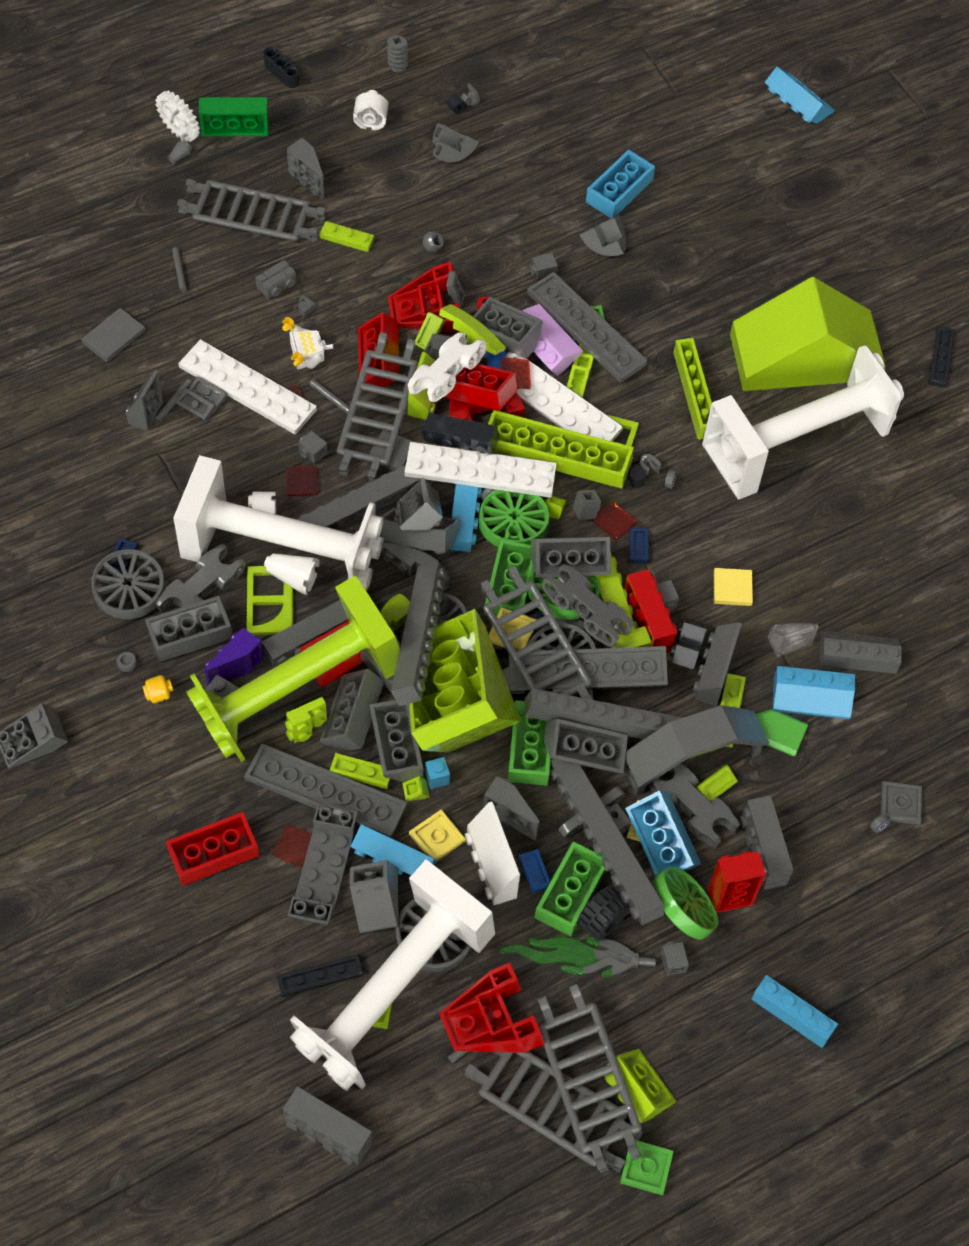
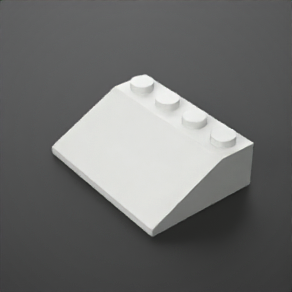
M489 802L468 824L465 839L467 844L473 848L471 854L474 863H478L480 867L478 869L480 880L485 881L487 886L485 888L487 899H491L493 905H497L517 898L520 874L493 802Z

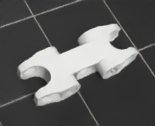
M457 333L449 338L441 346L439 358L431 366L423 364L415 371L408 383L409 393L418 394L420 391L428 389L429 401L437 402L446 396L455 386V376L464 367L473 369L480 362L486 351L485 341L477 340L473 344L466 345L467 340L464 333Z

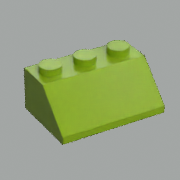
M422 352L417 369L423 364L431 366L435 360L426 352ZM424 389L418 394H408V416L426 420L429 413L434 414L436 404L429 401L428 389Z
M640 1049L616 1056L640 1123L649 1121L676 1102ZM613 1072L605 1075V1080L611 1086L617 1085ZM618 1093L617 1096L622 1103H624L621 1094Z

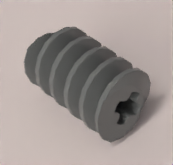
M392 35L387 40V63L393 71L400 72L405 70L408 65V42L403 36Z

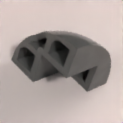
M437 123L432 142L435 144L433 154L441 161L457 162L469 156L479 142Z
M620 215L579 234L583 242L598 254L617 256L623 254L626 250V235Z

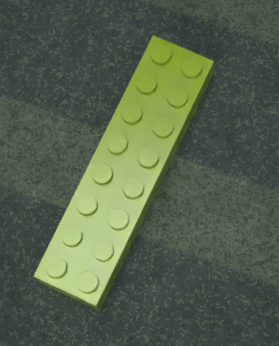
M493 410L488 424L497 426L500 436L493 454L556 463L555 471L623 488L633 460L634 447Z

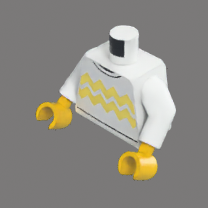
M286 317L282 321L284 324L283 330L286 332L290 330V344L293 351L291 360H295L294 365L297 367V370L305 367L313 369L320 362L324 361V350L333 349L331 338L321 340L318 331L304 329L294 324L290 317Z

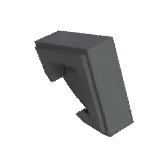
M302 294L299 298L298 309L305 318L316 308V303Z

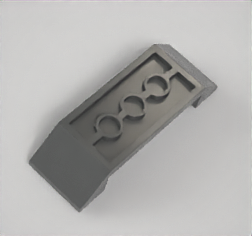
M320 803L317 804L313 819V832L295 897L293 896L288 917L329 925L334 915L353 842L357 811Z

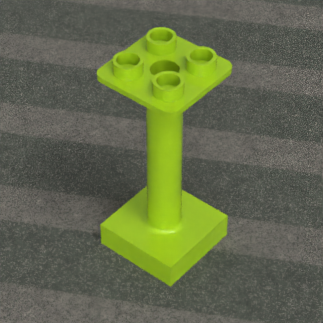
M356 575L335 587L350 622L346 626L223 698L203 689L195 674L190 675L195 687L186 691L201 715L225 758L236 753L241 762L245 761L237 746L238 723L364 649L368 650L386 679L395 674L400 651L397 639Z

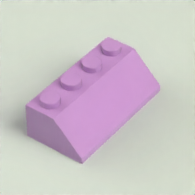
M540 304L521 310L543 321L538 346L534 352L553 373L559 376L584 351Z

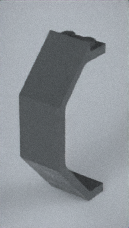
M720 705L669 722L626 751L624 769L636 796L644 794L645 787L649 783L689 758L731 744L751 745V755L755 757L760 755L763 746L770 743L753 710Z

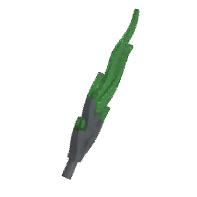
M565 937L547 940L529 939V943L535 947H556L559 949L556 951L541 952L521 945H510L499 950V954L518 953L539 964L555 962L572 963L580 967L563 965L561 966V971L583 976L610 968L602 972V977H614L632 968H638V965L655 966L656 958L639 957V954L634 953L617 941L608 939L595 941L590 937L586 938L587 943L606 950H597L580 941Z

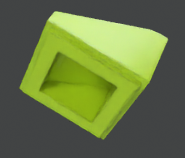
M554 496L548 497L545 503L549 511V517L559 519L566 500Z
M418 776L402 783L407 802L430 797L426 779Z

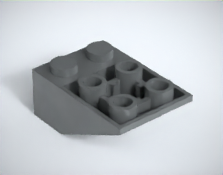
M301 138L287 148L288 172L291 176H295L303 186H307L314 195L323 200V173L314 147Z
M42 703L0 731V749L8 768L54 752L68 742L56 710Z
M388 860L350 867V890L359 932L362 934L398 927V868Z

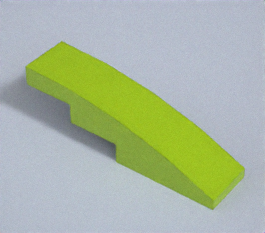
M451 304L440 309L439 315L453 321V329L466 334L468 343L473 344L477 340H483L486 344V351L494 355L505 350L506 346L488 328L465 311Z
M579 344V347L584 352L574 360L567 388L583 398L594 357Z

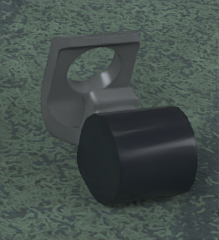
M470 83L467 85L468 95L463 93L462 96H458L455 93L447 99V105L456 114L464 111L466 104L477 105L479 103V93Z
M644 454L641 457L639 466L637 465L631 470L629 484L633 488L643 487L650 468L659 474L661 462L651 454Z

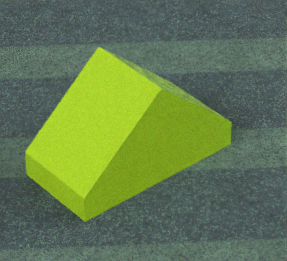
M815 277L807 279L736 319L732 324L730 336L743 391L848 383L858 348L863 345L867 346L871 353H878L883 360L884 371L886 368L871 310Z
M476 609L439 624L435 630V639L432 645L433 651L430 655V665L427 671L428 677L425 681V691H423L422 700L409 704L411 733L422 751L451 752L521 722L487 629Z

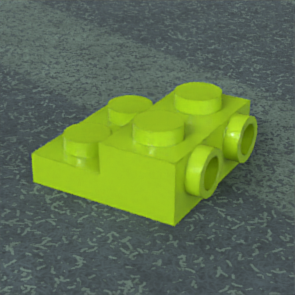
M323 697L286 713L287 721H285L288 739L294 741V743L306 741L313 735V727H319L327 721L326 703Z

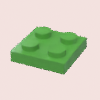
M636 1140L642 1157L633 1160L628 1150L620 1183L663 1195L673 1151Z

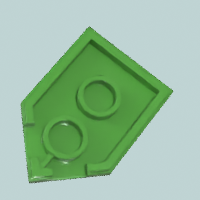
M774 709L755 714L770 743L767 746L795 757L808 723Z

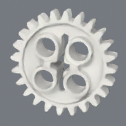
M169 90L157 96L155 100L157 102L155 105L158 107L157 111L160 113L159 116L163 119V123H166L167 128L171 129L172 134L176 133L177 137L180 136L181 140L187 142L197 138L200 133L198 131L200 127L197 126L199 122L195 120L196 116L192 114V110H189L188 104L185 105L184 100H180L179 95L175 96L174 92L170 93Z

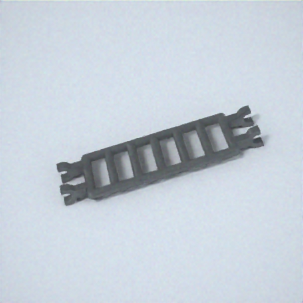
M187 178L185 183L188 186L187 193L197 192L201 193L197 205L188 203L183 199H179L177 206H179L178 213H191L195 220L291 241H297L299 237L317 243L318 229L302 227L307 216L316 218L321 222H324L326 215H324L326 208L310 207L311 203L309 201L207 180L205 184H201ZM211 187L221 189L211 215L201 214ZM227 191L237 193L227 220L217 218ZM244 194L254 196L244 222L234 221ZM260 198L268 199L270 201L260 227L250 225ZM276 202L286 203L277 229H268L267 226ZM293 205L303 207L293 234L283 232Z
M381 332L376 350H368L366 352L337 447V453L343 455V460L339 467L340 475H348L351 460L356 458L372 462L367 476L369 478L368 482L377 479L380 464L386 466L390 463L408 402V383L419 364L418 361L412 360L416 347L414 345L415 340L408 339L403 357L384 353L388 339L387 334ZM375 358L410 366L408 376L369 367L371 360ZM367 374L405 382L403 392L367 384L365 379ZM362 390L401 399L399 407L395 408L361 400ZM357 406L396 415L394 424L355 416ZM352 423L391 431L389 441L350 432ZM347 439L386 448L384 458L345 449Z
M516 566L508 569L510 572L508 575L517 588L497 598L488 580L482 582L481 589L489 600V603L485 604L483 609L529 690L531 691L532 688L543 690L578 672L583 682L560 694L573 696L578 693L580 698L593 700L586 688L592 685V680L536 584L532 581L525 584ZM529 590L535 598L534 601L500 618L496 617L492 609ZM537 607L541 608L545 616L508 635L506 634L502 625ZM547 623L551 625L553 633L518 651L515 650L511 643ZM559 639L564 649L527 668L521 660L522 657ZM567 655L573 663L572 666L537 684L534 683L530 674Z
M578 984L569 987L577 1009L554 1017L550 1002L546 996L538 999L546 1020L540 1023L538 1027L542 1034L544 1048L580 1150L584 1154L592 1151L597 1169L600 1173L609 1170L601 1149L603 1146L625 1138L631 1158L636 1160L642 1157L634 1138V1134L639 1133L642 1130V1126L596 1003L586 1005L580 987H578ZM591 1013L594 1025L551 1041L548 1029ZM595 1033L599 1034L602 1042L601 1045L558 1061L555 1049ZM606 1053L609 1065L565 1082L562 1069ZM613 1072L617 1085L574 1102L572 1101L569 1093L570 1089ZM618 1093L621 1094L624 1102L623 1106L583 1122L579 1121L576 1110ZM628 1113L632 1126L587 1143L583 1133L584 1130Z
M529 1051L526 1053H516L523 1057L524 1061L501 1097H498L489 1090L513 1054L512 1052H493L500 1059L489 1076L480 1072L473 1065H468L465 1070V1076L482 1085L479 1090V1094L588 1164L596 1166L594 1156L589 1153H582L577 1140L573 1144L563 1137L571 1125L568 1113L556 1132L544 1126L562 1098L559 1088L553 1094L538 1120L526 1114L549 1076L555 1077L549 1063ZM531 1064H534L543 1071L520 1108L517 1109L509 1104L508 1101ZM563 1073L565 1082L573 1079L567 1074ZM583 1084L573 1088L580 1093L576 1100L596 1093ZM607 1099L595 1102L598 1106L590 1118L603 1114L605 1110L610 1111L618 1108V1106ZM627 1114L617 1117L605 1136L630 1127L631 1125L624 1122ZM595 1126L583 1131L586 1141ZM643 1131L634 1134L635 1140L639 1141ZM610 1144L601 1147L607 1164L620 1173L625 1160L607 1151Z

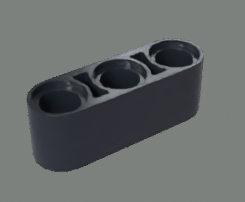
M267 47L264 49V66L288 88L297 87L299 85V69L276 48Z

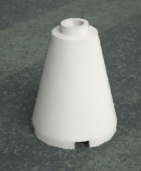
M272 554L267 556L264 567H267L266 571L300 593L308 595L307 591H311L317 576L315 567L319 568V559Z

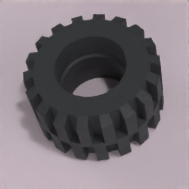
M610 885L598 892L588 902L580 913L577 924L595 941H599L609 935L620 924L628 913L630 905L625 903L620 892Z

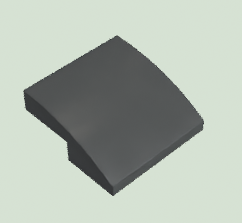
M197 376L190 388H185L175 403L206 421L228 397V394Z

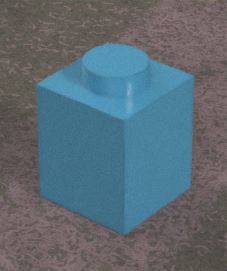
M444 757L425 762V775L430 790L450 785V773Z

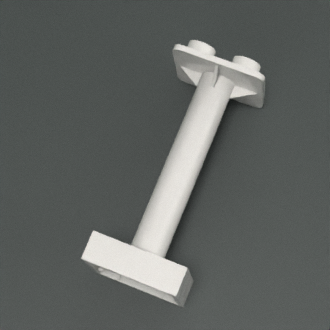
M865 345L859 347L848 379L847 388L753 426L732 395L712 403L702 445L738 500L758 491L769 452L768 449L862 410L881 436L889 434L893 421L896 419L900 402L904 397V392L901 384L895 379L891 380L886 374L883 360L878 353H871Z
M200 455L173 517L181 558L197 562L207 552L217 528L345 561L348 579L356 575L366 591L372 578V569L368 568L371 558L379 559L384 540L383 537H379L383 526V517L375 515V503L371 502L366 510L360 530L355 534L227 502L221 461Z
M425 860L409 878L415 902L424 908L427 913L327 1030L307 1027L295 1016L290 1019L296 1030L290 1036V1039L296 1044L295 1047L313 1063L322 1055L327 1060L323 1067L328 1071V1076L346 1091L353 1083L361 1089L366 1086L360 1072L357 1070L351 1050L446 938L453 932L480 953L495 935L492 912L428 860Z

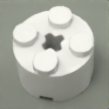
M369 90L366 93L360 94L355 100L353 113L355 124L363 129L372 127V130L384 127L387 119L388 101L375 90Z
M253 492L252 495L248 496V507L276 514V499H272L276 492Z

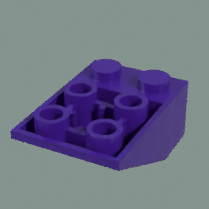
M244 628L236 632L231 637L230 642L220 648L218 655L213 660H209L205 665L207 686L216 675L231 681L251 673L263 660L261 640Z

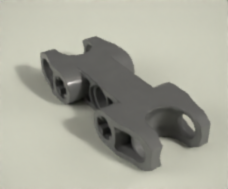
M224 544L206 552L197 561L195 568L198 572L188 581L183 583L180 579H176L166 587L156 602V608L160 612L174 605L182 608L204 601L217 587L222 591L228 590L236 583L239 576L245 570V561L238 559L230 565L222 564L221 561L228 553L227 547Z
M563 564L556 573L561 582L550 576L544 579L541 586L551 601L561 609L565 610L570 607L585 620V630L606 646L613 647L619 640V636L614 629L621 634L627 635L634 627L632 620L622 608L611 601L605 604L590 591V581L570 566ZM563 571H566L570 578L566 577ZM548 583H550L555 588V590H551L548 586ZM620 621H624L627 625V628H625L620 623ZM606 633L611 636L612 641L606 637Z
M682 764L668 771L672 776L671 780L662 781L657 778L648 784L653 794L659 790L668 791L673 803L690 818L686 825L691 833L714 849H717L721 843L719 836L713 830L714 826H725L731 832H736L739 829L740 824L730 808L717 797L709 802L695 788L698 784L696 776Z

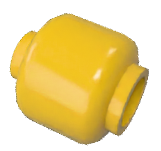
M163 675L147 679L143 690L147 701L150 700L152 703H158L170 698V691H173L170 679L166 680Z

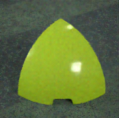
M402 594L392 597L381 610V615L397 637H399V627L406 624L410 601Z

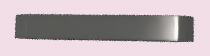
M618 786L602 796L600 800L605 807L608 805L613 806L616 803L618 804L626 794ZM574 816L559 828V832L567 839L581 830L583 825H579Z

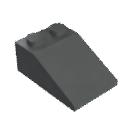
M157 370L153 371L139 392L135 393L131 406L129 405L125 412L128 424L147 431L164 404Z
M496 776L484 795L483 808L489 802H493L499 821L536 840L539 827L538 818L516 787L508 779H501Z

